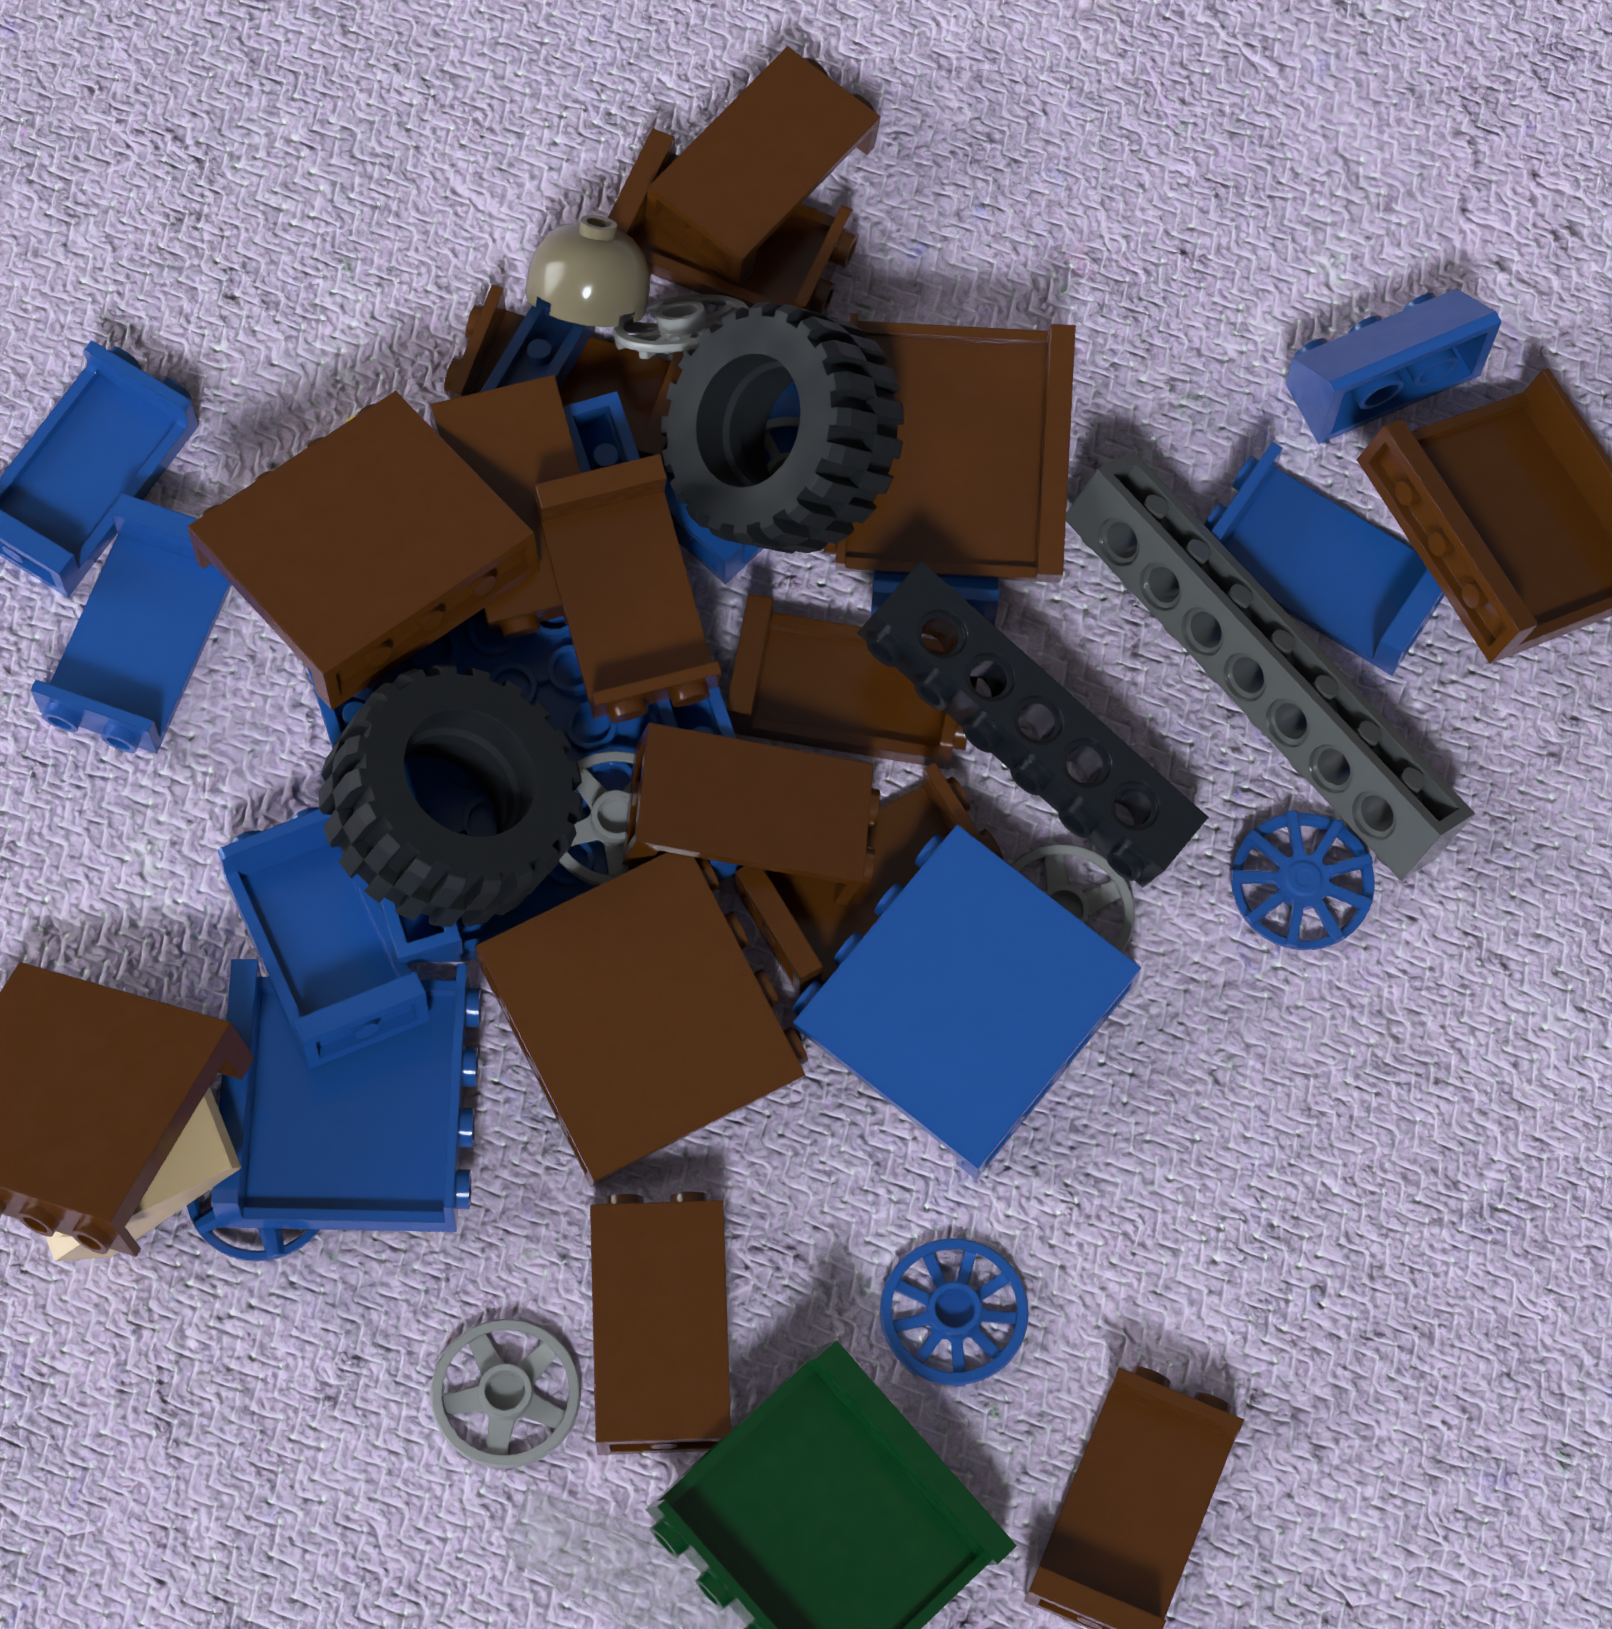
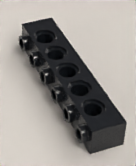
M922 561L918 563L857 632L866 641L868 650L879 662L899 670L914 684L916 693L926 704L934 709L945 711L963 727L962 730L965 737L973 746L983 752L992 753L1011 770V776L1020 788L1029 794L1039 795L1058 812L1059 819L1065 828L1074 835L1087 838L1106 855L1109 866L1121 877L1135 881L1142 888L1166 870L1209 818ZM922 634L935 637L941 643L944 654H937L929 650L923 642ZM970 676L978 677L985 681L990 688L991 697H985L976 692L971 684ZM1018 719H1024L1032 723L1038 732L1039 740L1027 737L1021 731ZM1066 761L1074 762L1082 768L1086 776V783L1079 782L1070 775ZM1115 803L1123 805L1130 811L1134 820V826L1127 825L1118 818L1115 812Z

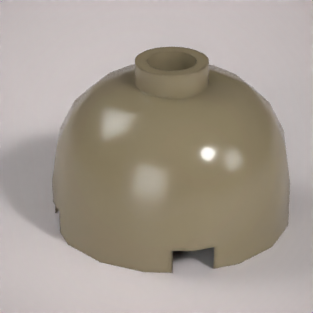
M586 215L581 217L578 223H569L549 232L533 254L528 269L525 295L528 302L536 307L537 296L551 303L549 315L557 319L586 326L616 327L619 326L621 315L634 313L633 323L640 321L645 315L650 292V269L642 248L632 237L618 230L615 221L603 216Z

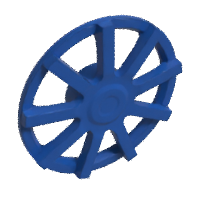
M1297 810L1287 811L1286 814L1263 822L1246 835L1232 865V893L1242 917L1253 930L1265 939L1290 949H1322L1347 938L1365 919L1371 907L1375 890L1373 861L1370 853L1367 854L1361 842L1344 827V823L1336 818L1333 821L1321 815L1297 813ZM1300 826H1309L1326 831L1323 839L1311 855L1306 854L1304 851ZM1287 827L1292 855L1290 857L1285 856L1263 837L1273 831ZM1336 838L1342 841L1355 857L1332 865H1325L1323 863L1325 855ZM1252 848H1256L1274 862L1278 868L1277 872L1243 870L1246 858ZM1360 870L1363 884L1362 895L1332 884L1331 879L1341 874ZM1273 884L1276 886V893L1251 911L1245 899L1242 885ZM1325 897H1333L1357 908L1355 914L1342 928H1339L1323 899ZM1282 903L1292 908L1287 937L1272 931L1260 922L1262 918ZM1313 908L1328 935L1317 939H1298L1303 910Z
M949 1238L935 1240L909 1252L890 1273L883 1288L880 1301L881 1329L889 1348L896 1358L913 1375L934 1383L955 1387H964L968 1384L983 1381L1001 1369L1003 1370L1018 1352L1028 1325L1029 1308L1027 1295L1015 1269L993 1249L966 1239ZM943 1250L965 1251L956 1282H946L934 1256L935 1252ZM976 1254L991 1261L1002 1273L974 1291L968 1286ZM921 1258L936 1287L933 1293L924 1292L901 1280V1277L909 1267ZM1010 1283L1016 1298L1017 1312L986 1310L982 1307L983 1300ZM894 1292L926 1307L925 1312L920 1315L893 1320L892 1300ZM982 1322L1015 1325L1014 1333L1003 1351L980 1330L979 1326ZM929 1326L932 1330L931 1335L913 1357L903 1346L897 1333ZM969 1337L992 1361L980 1368L965 1372L963 1340ZM942 1339H948L951 1343L953 1372L940 1371L924 1364Z

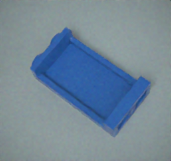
M92 340L83 350L87 361L84 370L0 477V556L67 598L70 597L118 532L111 513L120 493L122 492L143 500L199 427L191 402L192 397L184 387L168 377H162L158 381L142 371L139 362L123 349L112 346L107 350Z
M319 807L303 809L293 815L289 821L264 831L251 830L244 832L232 839L228 845L218 849L225 882L308 1070L430 1021L426 992L416 971L411 973L407 963H399L380 903L364 892L368 884L358 874L350 878L338 862L344 853L340 846L332 848L329 845L323 829L331 815L322 814Z

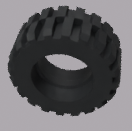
M774 302L756 303L749 309L741 307L725 315L722 318L723 325L714 323L697 338L700 346L696 350L689 349L678 365L683 369L677 382L672 381L670 383L665 398L671 400L668 416H662L661 434L667 437L668 448L662 450L666 471L674 473L675 476L670 484L679 502L687 505L685 509L688 515L700 527L709 528L712 535L790 554L795 551L802 553L820 551L828 545V542L837 544L848 537L854 531L853 522L863 524L877 508L873 501L878 493L885 494L894 478V476L889 474L893 458L900 459L903 441L897 439L898 425L904 424L903 405L901 402L895 401L894 393L900 391L893 368L883 366L887 362L885 353L875 341L867 339L863 330L851 323L788 304L781 305ZM795 382L800 400V424L797 438L784 464L770 476L764 455L766 424L779 396L791 383Z
M433 665L426 675L422 669L415 668L399 674L393 683L381 685L370 695L335 741V747L326 757L321 772L325 783L319 790V809L322 814L331 815L323 829L329 845L332 848L340 846L344 855L338 862L350 878L358 874L368 884L364 892L378 903L383 898H386L397 905L395 913L414 921L420 914L429 915V923L434 926L452 927L460 917L463 924L473 926L488 922L494 914L503 916L516 908L527 895H530L559 863L561 857L570 849L577 834L575 824L582 817L583 798L580 793L574 792L582 783L579 765L576 760L568 761L566 753L571 749V745L562 729L553 730L547 722L551 714L538 701L532 706L522 698L520 693L523 689L506 679L501 685L490 680L491 673L469 667L464 674H457V667L454 665ZM416 756L436 757L452 762L471 774L481 784L491 800L496 815L497 834L491 836L465 835L450 830L431 818L420 807L410 791L405 776L404 759Z

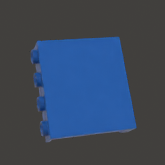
M956 825L945 839L941 835L936 834L925 845L914 863L920 870L905 888L897 882L886 892L874 910V913L880 918L865 936L856 931L846 940L833 959V962L839 966L824 985H821L818 981L810 984L799 997L792 1011L798 1015L793 1021V1026L801 1041L807 1037L953 1153L957 1157L956 1164L977 1180L1138 982L1141 967L959 825Z
M231 959L226 1021L233 1024L255 1059L242 1080L222 1074L219 1111L241 1169L212 1188L211 1205L218 1228L457 1232L458 1209H470L472 1188L471 1169H460L462 1147L473 1148L475 1135L474 1108H464L465 1087H476L478 1079V1048L467 1047L468 1027H480L481 988H470L467 964H457L456 980H420L426 992L429 1022L308 1070L268 977L261 976L258 959Z

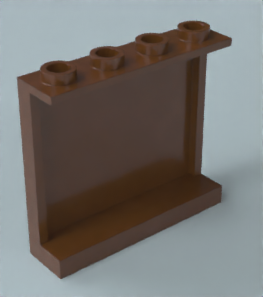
M849 313V323L863 330L867 339L875 341L885 353L887 362L883 366L893 368L900 391L894 393L895 401L902 403L904 412V424L898 425L897 439L902 440L903 445L900 459L893 458L889 474L894 476L887 493H878L873 501L877 506L874 512L863 524L853 522L854 531L848 537L837 544L828 542V545L824 547V554L836 555L835 571L909 575L918 563L922 561L940 577L1060 583L1063 577L1076 325L1050 324L1049 331L858 321L859 313Z
M1549 368L1542 370L1524 392L1411 431L1403 419L1386 424L1356 459L1489 664L1612 616V461Z
M394 391L376 404L365 406L353 419L325 437H319L311 441L302 452L273 471H266L260 474L251 485L222 504L208 508L196 521L187 526L197 564L202 569L213 564L309 668L317 695L331 710L540 570L534 532L397 391Z
M666 852L475 946L474 956L590 1187L613 1177L617 1171L788 1085L792 1087L800 1083L805 1076L801 1065L808 1062L806 1051L792 1027L782 1030L771 1008L779 1003L775 990L762 969L753 973L744 956L742 949L749 946L747 936L741 923L732 911L725 915L721 911L712 893L720 888L719 883L707 859Z
M19 962L0 992V1217L4 1214L19 1219L26 1227L43 1236L52 1237L55 1231L72 1236L82 1246L99 1254H106L109 1249L137 1257L141 1248L125 1226L217 1073L242 1080L255 1059L233 1024L226 1020Z

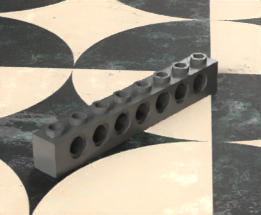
M1135 451L1095 471L1066 513V522L1081 537L1085 545L1103 560L1122 581L1125 588L1143 603L1163 625L1166 632L1183 646L1205 670L1208 677L1223 689L1247 715L1249 721L1263 732L1289 760L1291 766L1303 775L1329 803L1334 812L1356 832L1375 853L1378 860L1387 866L1400 881L1435 860L1475 815V812Z

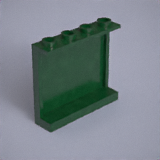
M837 1340L822 1345L645 1509L656 1521L650 1527V1531L655 1539L674 1558L678 1559L683 1553L701 1573L695 1579L699 1589L721 1611L730 1606L747 1625L744 1629H921L986 1566L998 1565L1017 1546Z

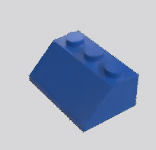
M1457 288L1437 297L1434 293H1426L1409 302L1403 311L1385 319H1382L1379 315L1371 316L1357 323L1348 334L1328 342L1327 339L1320 338L1307 343L1292 358L1285 384L1317 443L1320 444L1481 376L1502 321L1496 311Z

